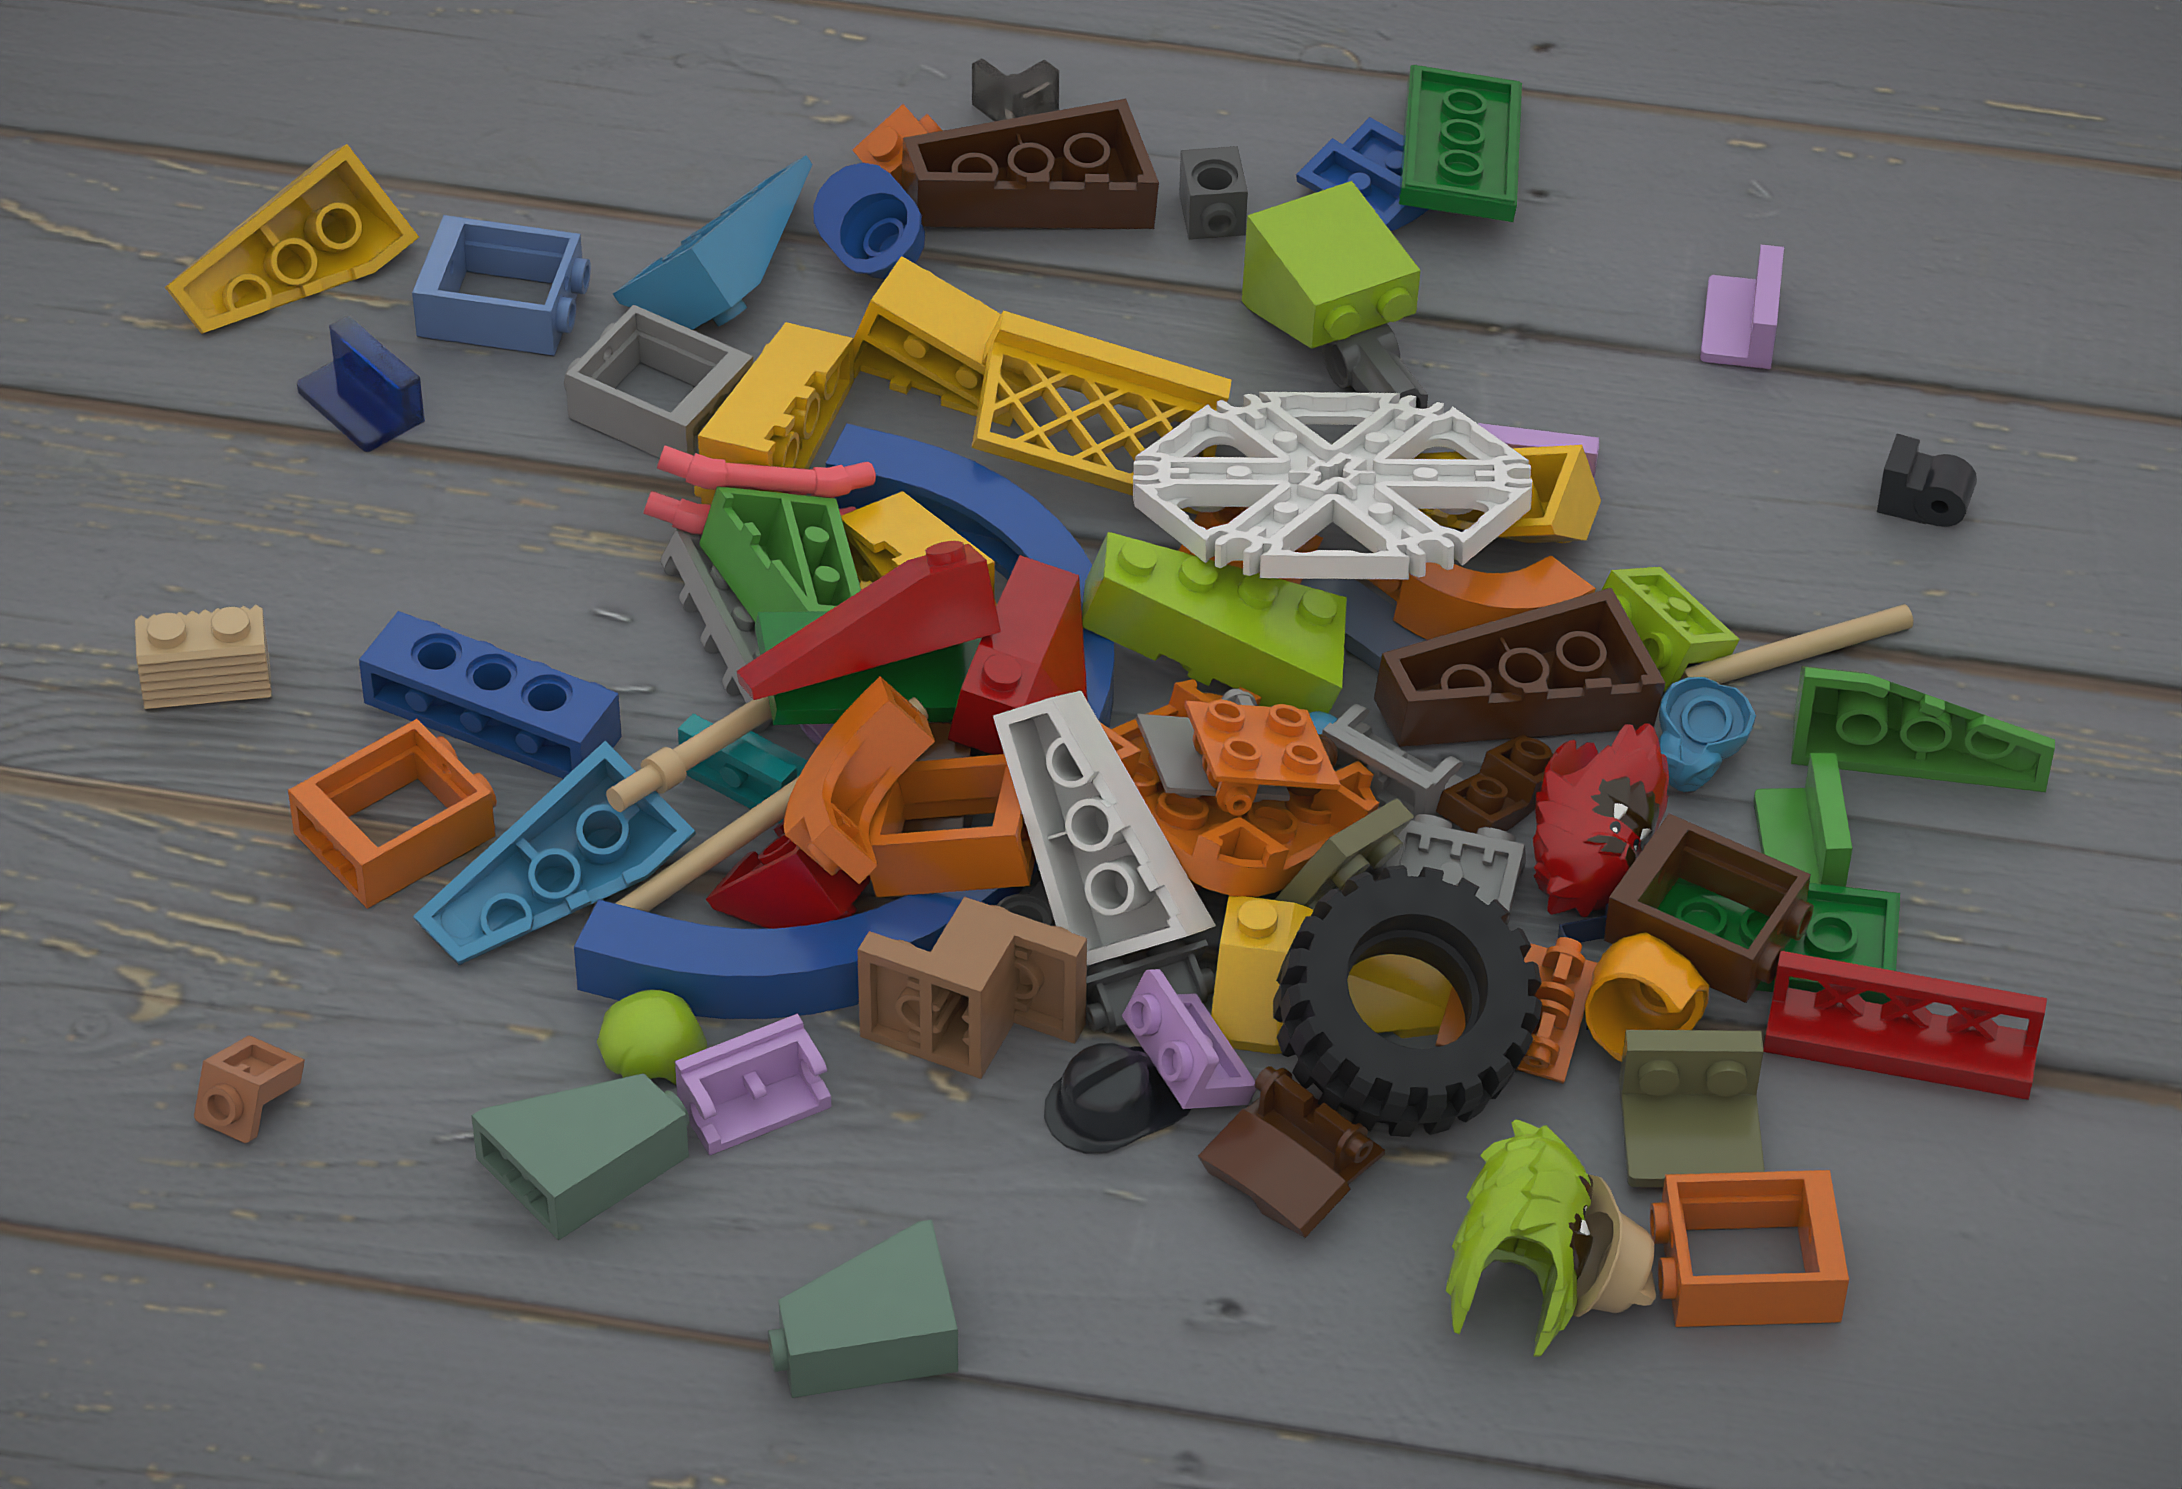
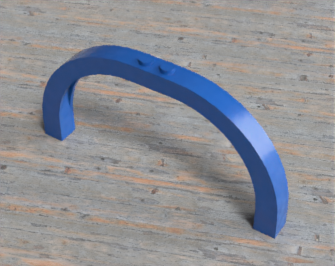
M846 423L825 463L826 468L837 465L845 467L862 462H870L875 469L876 481L872 486L851 490L847 495L834 497L837 500L839 509L850 506L859 509L903 491L994 561V569L1007 580L1013 571L1019 555L1079 575L1082 610L1085 580L1092 564L1080 544L1061 521L1037 499L996 472L943 448ZM1083 628L1088 703L1098 721L1109 728L1114 698V642ZM1036 859L1032 876L1039 868ZM1024 886L906 895L876 909L847 918L807 926L777 929H739L703 925L598 899L574 945L577 990L618 1001L636 992L649 989L662 990L683 998L695 1016L718 1019H773L790 1017L795 1014L799 1016L811 1015L851 1007L859 1004L858 948L869 931L894 940L907 941L917 948L931 952L964 897L988 905H997L1005 897L1019 894Z

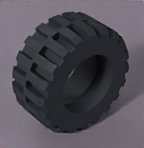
M1404 865L1388 866L1383 868L1378 880L1375 882L1370 873L1363 872L1347 879L1342 892L1331 889L1317 902L1311 916L1305 917L1287 952L1276 980L1280 986L1273 999V1018L1278 1022H1283L1277 1035L1282 1055L1286 1057L1296 1055L1298 1058L1292 1074L1305 1089L1315 1084L1323 1092L1318 1101L1319 1105L1325 1103L1336 1112L1339 1107L1355 1114L1352 1124L1360 1123L1370 1132L1376 1122L1389 1124V1135L1410 1137L1417 1124H1423L1425 1132L1432 1135L1449 1130L1456 1117L1463 1122H1468L1480 1114L1488 1101L1496 1099L1506 1087L1533 1041L1531 1034L1540 1020L1542 1002L1537 997H1534L1542 984L1538 964L1533 961L1524 962L1531 944L1523 929L1517 928L1510 931L1505 924L1510 912L1497 899H1494L1487 905L1475 895L1480 887L1464 878H1461L1458 886L1442 881L1443 870L1423 866L1417 877L1408 876L1407 868ZM1387 954L1409 956L1431 965L1445 976L1461 1000L1465 1014V1029L1462 1035L1452 1043L1430 1049L1409 1048L1384 1039L1362 1020L1352 1003L1347 978L1353 966L1365 959Z

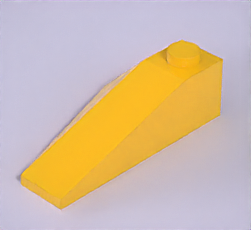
M345 144L330 151L278 192L168 283L165 289L199 332L203 334L373 274L417 240L419 236L349 145Z
M1583 445L1512 448L1528 459L1529 465H1531V510L1498 537L1525 543L1586 541L1601 499ZM1457 451L1420 453L1414 459L1466 458ZM1418 509L1437 524L1460 530L1468 529L1484 514V512L1474 509L1469 513L1460 515L1447 514L1439 509Z
M1229 895L1219 946L1211 1016L1233 1049L1268 1054L1282 1053L1277 1035L1283 1022H1278L1273 1018V999L1280 986L1276 980L1296 933L1305 917L1311 916L1314 909L1294 902ZM1379 955L1354 965L1347 978L1352 1003L1362 1020L1374 1032L1393 1031V1033L1403 1039L1437 1035L1439 1033L1452 985L1443 974L1431 965L1404 955Z

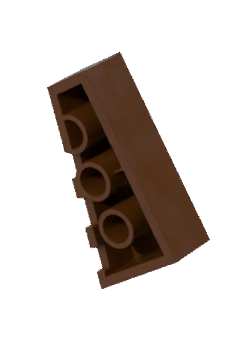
M1126 99L903 138L901 186L917 204L922 215L921 223L923 227L1154 229L1159 181Z
M1608 588L1384 652L1381 656L1374 701L1398 746L1403 747L1513 739L1522 734L1527 737L1620 731L1626 724L1633 725L1634 730H1637L1644 723L1651 724L1654 727L1666 683L1613 589Z

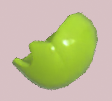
M649 989L623 998L605 1012L597 1045L606 1067L616 1074H621L623 1078L644 1073L649 1079L662 1077L677 1085L675 1061L705 1050L707 1048V1041L690 1006L683 998L666 991Z

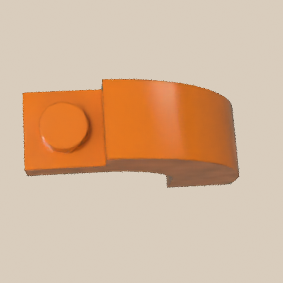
M1551 555L1526 568L1508 573L1479 572L1454 564L1453 569L1446 570L1437 563L1427 562L1426 573L1423 577H1416L1409 573V580L1367 579L1397 602L1393 620L1405 629L1427 640L1594 593L1596 590L1594 586Z
M881 676L843 713L817 746L793 788L784 817L785 836L831 876L842 869L858 884L878 866L869 840V826L879 803L900 775L935 742L926 717Z

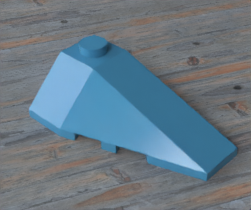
M807 155L763 180L720 212V216L682 240L681 246L666 257L655 260L613 293L618 303L627 307L636 305L691 330L711 319L719 327L744 311L747 306L742 298L761 283L813 165Z
M604 741L422 907L413 918L458 965H461L597 902L598 899L602 900L649 878L696 833L656 791L624 811H616L609 804L606 792L609 788L636 771Z

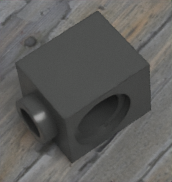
M1238 146L1181 150L1179 196L1188 239L1246 235L1248 190Z

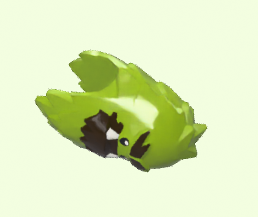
M1515 1119L1511 1122L1515 1136L1494 1142L1480 1155L1486 1163L1475 1178L1466 1196L1471 1206L1458 1229L1452 1245L1455 1256L1449 1271L1445 1291L1451 1296L1452 1328L1454 1333L1460 1335L1481 1273L1492 1262L1496 1261L1502 1263L1511 1262L1525 1266L1537 1276L1543 1294L1533 1357H1540L1558 1332L1566 1328L1577 1305V1280L1584 1269L1593 1244V1236L1590 1234L1585 1221L1587 1210L1591 1206L1593 1179L1586 1173L1584 1166L1576 1155L1547 1125L1538 1128Z

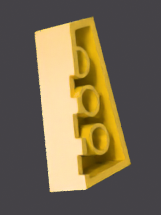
M785 322L770 343L765 345L760 356L699 433V454L711 459H723L726 463L809 469L854 383L853 338ZM694 486L695 496L701 498V503L711 505L716 490Z

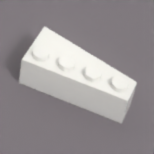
M1082 691L1051 697L993 716L1055 924L1067 929L1071 933L1087 938V965L1187 937L1216 926Z

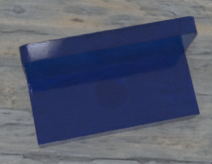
M349 315L331 324L329 329L333 361L297 381L298 393L364 452H371L425 422L420 377Z

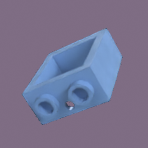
M443 215L412 291L417 337L555 356L562 334L572 332L576 317V297L578 293L585 294L587 292L590 282L591 263L589 259L582 258L581 234ZM466 272L553 283L545 305L458 293Z

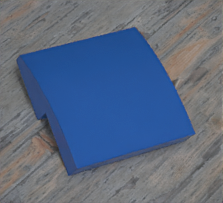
M1371 117L1343 144L1332 138L1296 174L1297 182L1314 192L1352 181L1390 231L1399 229L1429 210L1399 204L1403 135Z

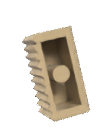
M254 605L251 609L245 606L241 608H217L212 613L204 609L200 614L194 611L189 612L187 615L181 612L177 614H153L148 619L140 615L135 620L136 660L144 709L272 697L270 659L263 609L258 605Z

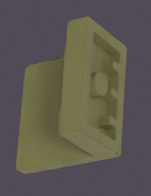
M1626 1030L1619 1088L1627 1182L1630 1186L1664 1187L1665 1174L1765 1172L1757 1103V1089L1764 1052L1761 1031Z

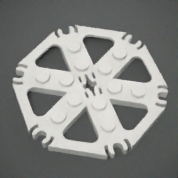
M1259 392V397L1253 394H1245L1243 407L1231 406L1224 400L1216 402V410L1207 404L1135 456L1133 501L1137 509L1203 562L1206 563L1211 557L1215 556V567L1218 568L1226 566L1231 561H1243V574L1251 576L1260 572V578L1409 580V573L1416 577L1425 576L1427 562L1437 563L1442 568L1451 570L1454 567L1455 559L1463 566L1531 510V465H1529L1528 459L1453 406L1449 411L1443 413L1444 403L1436 402L1429 408L1419 409L1416 408V396L1408 395L1400 399V393ZM1304 424L1357 426L1331 445ZM1229 445L1237 448L1247 457L1194 456L1209 446ZM1448 447L1457 451L1466 459L1414 458L1427 448ZM1191 507L1200 512H1216L1225 507H1249L1228 524L1212 527L1208 530L1195 524L1189 519V515L1181 510ZM1418 509H1439L1444 513L1453 515L1466 514L1474 509L1482 511L1484 514L1471 527L1460 532L1440 526ZM1334 522L1373 553H1359L1353 550H1316L1307 553L1295 551L1330 523Z

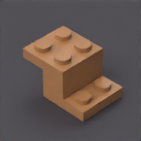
M967 897L962 899L931 952L917 948L907 941L894 940L869 931L858 948L860 1037L982 1079L1014 1023L1075 1044L1086 1026L1087 938L1071 933L1065 928L1050 926L1012 913L1003 907L988 905Z

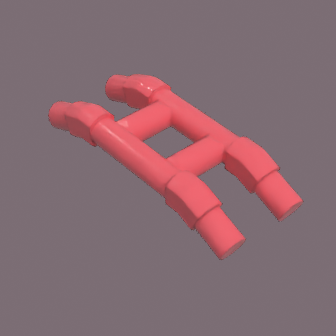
M666 445L663 448L657 465V469L685 478L687 483L716 490L717 486L778 491L806 496L811 494V496L834 498L847 495L851 490L872 486L876 481L875 469L870 462H862L845 467L843 465L828 468L813 467V469L726 463L723 459H711L697 453L691 455ZM651 491L643 514L671 523L673 528L687 533L702 535L711 505L697 504L683 498L680 501ZM854 506L839 509L840 515L856 510Z

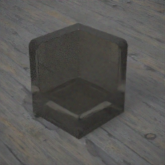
M981 58L972 63V105L994 122L1059 110L1060 70L1044 59L1019 74L1006 76L985 59Z

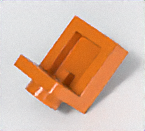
M902 104L852 150L863 163L879 165L901 185L903 138L943 130L928 114L918 120Z

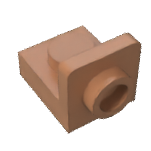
M246 1036L203 1061L194 1112L195 1120L243 1143L252 1141L258 1136L263 1105L301 1083L305 1059L253 1036Z

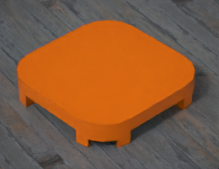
M1194 679L1176 682L1169 704L1147 714L1188 717L1184 707L1185 701L1212 702L1214 700H1222L1223 696L1214 693H1202L1197 689L1198 686ZM1240 686L1239 689L1247 691L1254 696L1257 706H1259L1262 697ZM1136 718L1112 729L1100 722L1190 881L1211 891L1230 896L1259 897L1284 889L1330 837L1377 810L1380 803L1376 800L1370 789L1374 774L1359 761H1356L1335 771L1340 783L1339 790L1322 789L1317 794L1308 797L1298 796L1288 791L1290 794L1289 801L1263 799L1260 802H1253L1251 809L1247 813L1235 816L1220 809L1216 796L1202 795L1198 798H1186L1175 793H1166Z

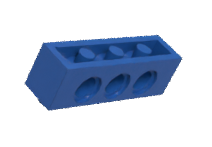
M400 611L394 615L359 659L365 704L410 721L418 719L425 727L562 779L604 741L614 748L622 737L619 693L609 690L598 683L588 682L555 670L542 662L531 661L496 648L486 641L472 639L443 628L435 622L424 621Z

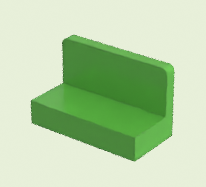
M1810 753L1805 788L1757 789L1755 791L1753 803L1761 853L1811 874L1810 883L1846 887L1853 848L1836 753Z

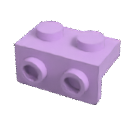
M1160 969L1146 970L1122 1017L1182 1108L1248 1105L1256 1091L1254 1086L1255 1080L1196 993L1176 994Z

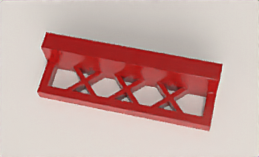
M1780 951L1763 1051L2029 1100L2047 998ZM1790 977L1818 981L1825 989L1815 993L1788 988ZM1867 990L1884 993L1891 1001L1884 1004L1865 1002L1858 994ZM1934 1002L1951 1005L1957 1013L1950 1016L1932 1014L1924 1006ZM2002 1014L2029 1020L2027 1030L1999 1026L1991 1018Z

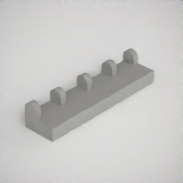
M676 529L661 557V565L668 575H681L685 583L679 596L683 608L687 612L699 610L706 624L700 638L704 649L711 654L720 652L728 667L722 678V684L726 692L732 696L742 694L745 702L748 703L753 699L739 684L736 671L760 656L755 621L699 545L702 535ZM772 718L753 729L752 732L759 733L764 731L769 726Z

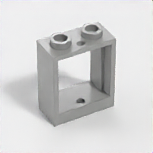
M632 305L616 323H611L605 328L600 339L582 357L576 358L568 367L564 377L568 417L660 458L665 445L691 455L699 454V433L753 365V356L636 305ZM640 362L696 386L671 413L615 389Z

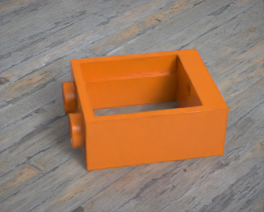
M418 719L288 789L294 834L367 909L496 836L493 807L496 806L497 800L490 783L482 774H472L458 760L457 754L448 740L443 736L435 737ZM416 779L447 808L380 847H377L348 818Z
M1004 754L914 761L884 795L869 826V840L878 864L869 874L876 898L1030 886L1036 857ZM995 813L992 826L902 833L905 820Z
M1830 1170L1665 1174L1662 1201L1651 1203L1650 1234L1654 1244H1663L1665 1257H1661L1658 1260V1290L1660 1299H1671L1675 1327L1835 1323L1842 1321L1849 1276ZM1798 1227L1805 1273L1693 1276L1686 1230Z

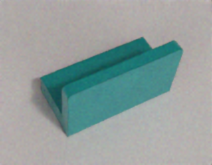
M693 713L678 728L679 745L713 723ZM750 731L686 771V775L752 809L799 777L808 760Z

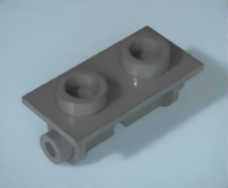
M1176 939L1153 947L1146 953L1147 958L1125 965L1122 958H1113L1089 968L1086 980V1001L1091 1000L1092 1004L1086 1005V1020L1091 1030L1095 1031L1102 1028L1106 1033H1111L1128 1027L1122 1014L1146 970L1160 969L1176 994L1196 993L1202 1003H1206L1207 995L1214 993L1215 977L1209 967L1200 969L1198 965L1199 960L1208 947L1206 939L1186 946L1183 939Z

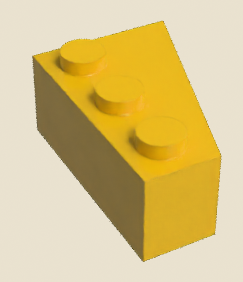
M901 256L870 300L853 339L854 378L862 371L890 380L889 389L907 395L911 387L932 393L941 396V406L977 417L986 364L982 363L985 344L1001 314L980 300L969 296L935 276L930 271ZM1004 369L1000 371L1001 377L1014 394L1033 386L1024 375ZM996 396L995 403H997V402L1000 401L997 396ZM1009 412L992 419V422L1010 427L1014 421Z
M899 492L841 515L859 583L862 580L864 582L869 580L872 583L907 560L925 556V550L934 544L945 541H961L964 545L970 544L987 560L994 595V561L905 492Z

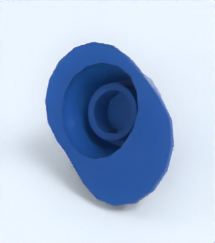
M868 163L845 166L831 175L819 189L813 206L814 224L820 236L846 267L858 274H867L872 278L886 279L901 256L916 264L915 262L920 258L925 247V230L921 223L922 215L917 204L890 173L879 165Z

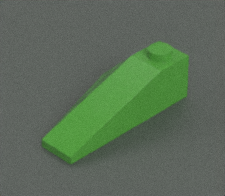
M1801 666L1794 712L1791 764L1808 766L1810 753H1836L1840 770L2046 792L2055 750V739L1868 673Z

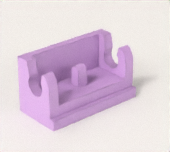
M798 1014L675 1061L677 1096L684 1104L689 1114L690 1125L709 1156L831 1108V1095L824 1081L819 1076L827 1072V1067L819 1050L804 1029L803 1021Z

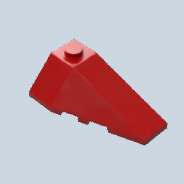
M945 541L934 544L925 550V556L907 560L737 670L738 682L753 700H758L1000 633L1001 629L987 560L970 544L964 545L961 541Z
M1019 555L996 606L1001 632L981 638L962 685L948 735V740L993 755L1004 754L993 718L994 715L1077 691H1082L1088 702L1079 575Z
M783 820L773 829L778 838L764 848L759 855L756 851L747 853L706 898L714 910L768 929L807 926L853 916L857 911L853 902L870 883L871 878L868 875L858 884L842 869L831 876L785 836Z

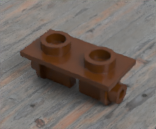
M1268 1066L1257 1076L1254 1086L1260 1091V1097L1245 1108V1110L1300 1144L1342 1177L1348 1185L1385 1155V1149L1367 1137L1368 1131L1366 1127L1360 1123L1352 1124L1325 1103L1319 1105V1100L1294 1081L1292 1073L1286 1068L1276 1070L1272 1066Z

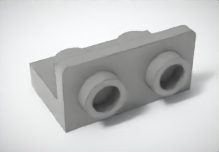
M1427 814L1415 815L1414 820H1411L1397 836L1403 842V846L1386 862L1385 867L1404 865L1407 868L1408 876L1417 877L1423 866L1443 870L1442 881L1458 886L1461 878H1464L1480 887L1475 896L1489 905L1494 899H1497L1510 912L1505 921V924L1508 925L1520 873L1524 872L1526 864L1525 844L1515 842V836L1503 830L1483 827L1479 828L1477 834L1452 829L1451 822L1437 816Z

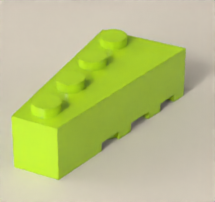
M1107 532L1085 580L1082 607L1083 628L1154 661L1162 655L1179 662L1188 672V677L1207 686L1210 685L1213 678L1235 689H1239L1241 686L1262 697L1259 706L1271 707L1277 704H1286L1298 709L1308 710L1309 713L1314 711L1329 713L1342 689L1347 597L1278 578H1260V573L1251 576L1244 575L1242 568L1228 564L1218 568L1215 567V561L1210 559L1205 563L1195 555Z

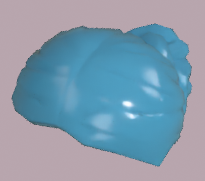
M1689 677L1672 683L1666 689L1659 710V722L1662 730L1659 743L1661 754L1667 757L1669 784L1675 789L1682 792L1696 791L1712 778L1720 768L1723 760L1736 754L1747 742L1754 727L1756 714L1748 698L1737 688L1720 685L1706 677Z

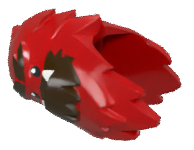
M1644 723L1637 730H1634L1631 724L1624 725L1612 746L1607 745L1599 754L1593 742H1586L1576 749V741L1574 739L1569 740L1556 749L1546 765L1541 791L1536 793L1535 814L1537 829L1533 837L1536 860L1534 869L1536 873L1533 877L1539 889L1549 897L1547 906L1549 914L1553 915L1576 908L1581 917H1587L1591 911L1605 910L1606 903H1609L1610 895L1657 831L1668 803L1669 767L1666 755L1661 754L1659 739L1655 728L1651 724Z

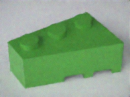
M717 486L699 545L755 623L758 612L830 611L861 591L835 498Z

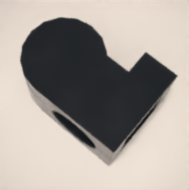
M1896 434L1883 471L1877 512L1941 527H1949L1961 522L1966 514L1977 483V476L1973 467L1966 460L1955 455L1941 454L1931 456L1918 452L1919 439Z

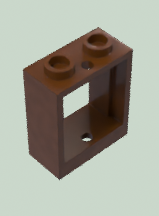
M1669 813L1610 895L1604 941L1613 944L1624 937L1646 932L1664 941L1690 960L1698 973L1709 984L1710 988L1747 1003L1761 981L1769 984L1775 978L1780 951H1785V945L1789 939L1800 940L1808 928L1814 911V905L1807 902L1811 874ZM1678 878H1682L1770 918L1749 949H1746L1659 911L1657 908Z

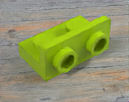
M1662 567L1611 570L1602 590L1613 589L1666 683L1663 692L1672 683L1680 681L1689 663L1698 664L1732 655L1740 640Z

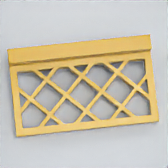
M1003 310L985 344L982 363L986 364L971 448L1133 496L1134 472L1127 473L1115 469L1105 454L1123 446L1135 461V456L1145 450L1139 442V438L1153 431H1156L1162 438L1174 429L1170 423L1174 421L1184 422L1207 404L1216 410L1217 401H1228L1232 380ZM1004 369L1024 375L1033 386L1014 394L1001 377L1000 371ZM1064 387L1083 393L1090 404L1072 412L1056 389ZM996 396H997L998 399L1000 400V401L997 402V403H995ZM1040 396L1058 418L1041 427L1038 426L1023 406V404ZM1120 404L1140 410L1147 421L1130 429L1113 406ZM1009 412L1025 434L1013 439L990 432L992 419ZM1096 414L1101 416L1115 435L1099 444L1094 441L1081 424V421ZM1066 429L1083 452L1074 456L1060 453L1047 437ZM1217 445L1205 448L1198 453L1199 457H1215ZM1191 507L1181 509L1182 511L1192 513L1195 515L1199 513V511H1196Z

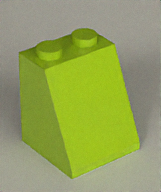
M1352 181L1247 215L1241 301L1247 309L1309 348L1313 349L1336 340H1343L1351 335L1416 314L1421 270Z

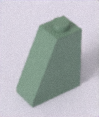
M644 1073L482 1108L471 1115L476 1159L558 1240L689 1157L687 1126L690 1123V1118L684 1104L673 1092H663Z
M932 1219L918 1221L779 1299L780 1328L768 1330V1343L773 1371L786 1370L792 1398L958 1372V1328Z

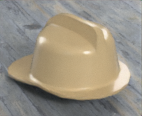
M1589 1174L1593 1179L1591 1206L1587 1210L1585 1221L1590 1234L1593 1236V1244L1588 1260L1577 1280V1305L1573 1316L1580 1317L1591 1309L1621 1313L1630 1308L1632 1304L1651 1305L1656 1298L1651 1270L1654 1260V1241L1647 1230L1619 1211L1613 1194L1603 1178Z

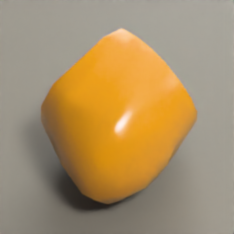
M1646 932L1624 937L1613 943L1602 954L1600 961L1594 968L1592 985L1585 1003L1586 1024L1593 1039L1612 1057L1622 1062L1626 1030H1693L1707 1007L1709 984L1698 973L1690 960L1664 941Z

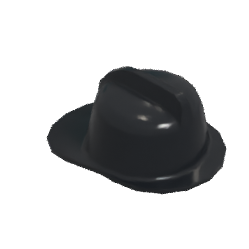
M1098 1043L1084 1048L1069 1061L1063 1076L1053 1084L1045 1099L1044 1119L1051 1135L1065 1147L1085 1154L1108 1153L1175 1124L1187 1116L1191 1109L1182 1108L1142 1047L1134 1046L1128 1048L1115 1043Z

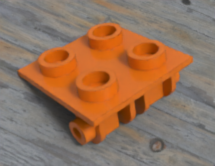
M1214 700L1212 702L1185 701L1184 707L1194 729L1193 744L1196 751L1203 755L1202 767L1210 785L1217 789L1216 801L1221 810L1235 816L1247 813L1252 807L1259 785L1339 790V780L1308 710L1298 709L1286 704L1265 707L1238 705L1228 700Z
M1560 937L1556 940L1555 946L1549 948L1530 943L1531 948L1524 958L1525 963L1533 961L1538 964L1542 984L1534 997H1537L1542 1002L1539 1023L1531 1034L1533 1041L1516 1070L1564 1084L1585 1011L1586 999L1592 985V973L1598 963L1585 959L1581 954L1582 944L1571 938ZM1453 986L1435 1046L1438 1047L1456 1041L1465 1029L1463 1006Z

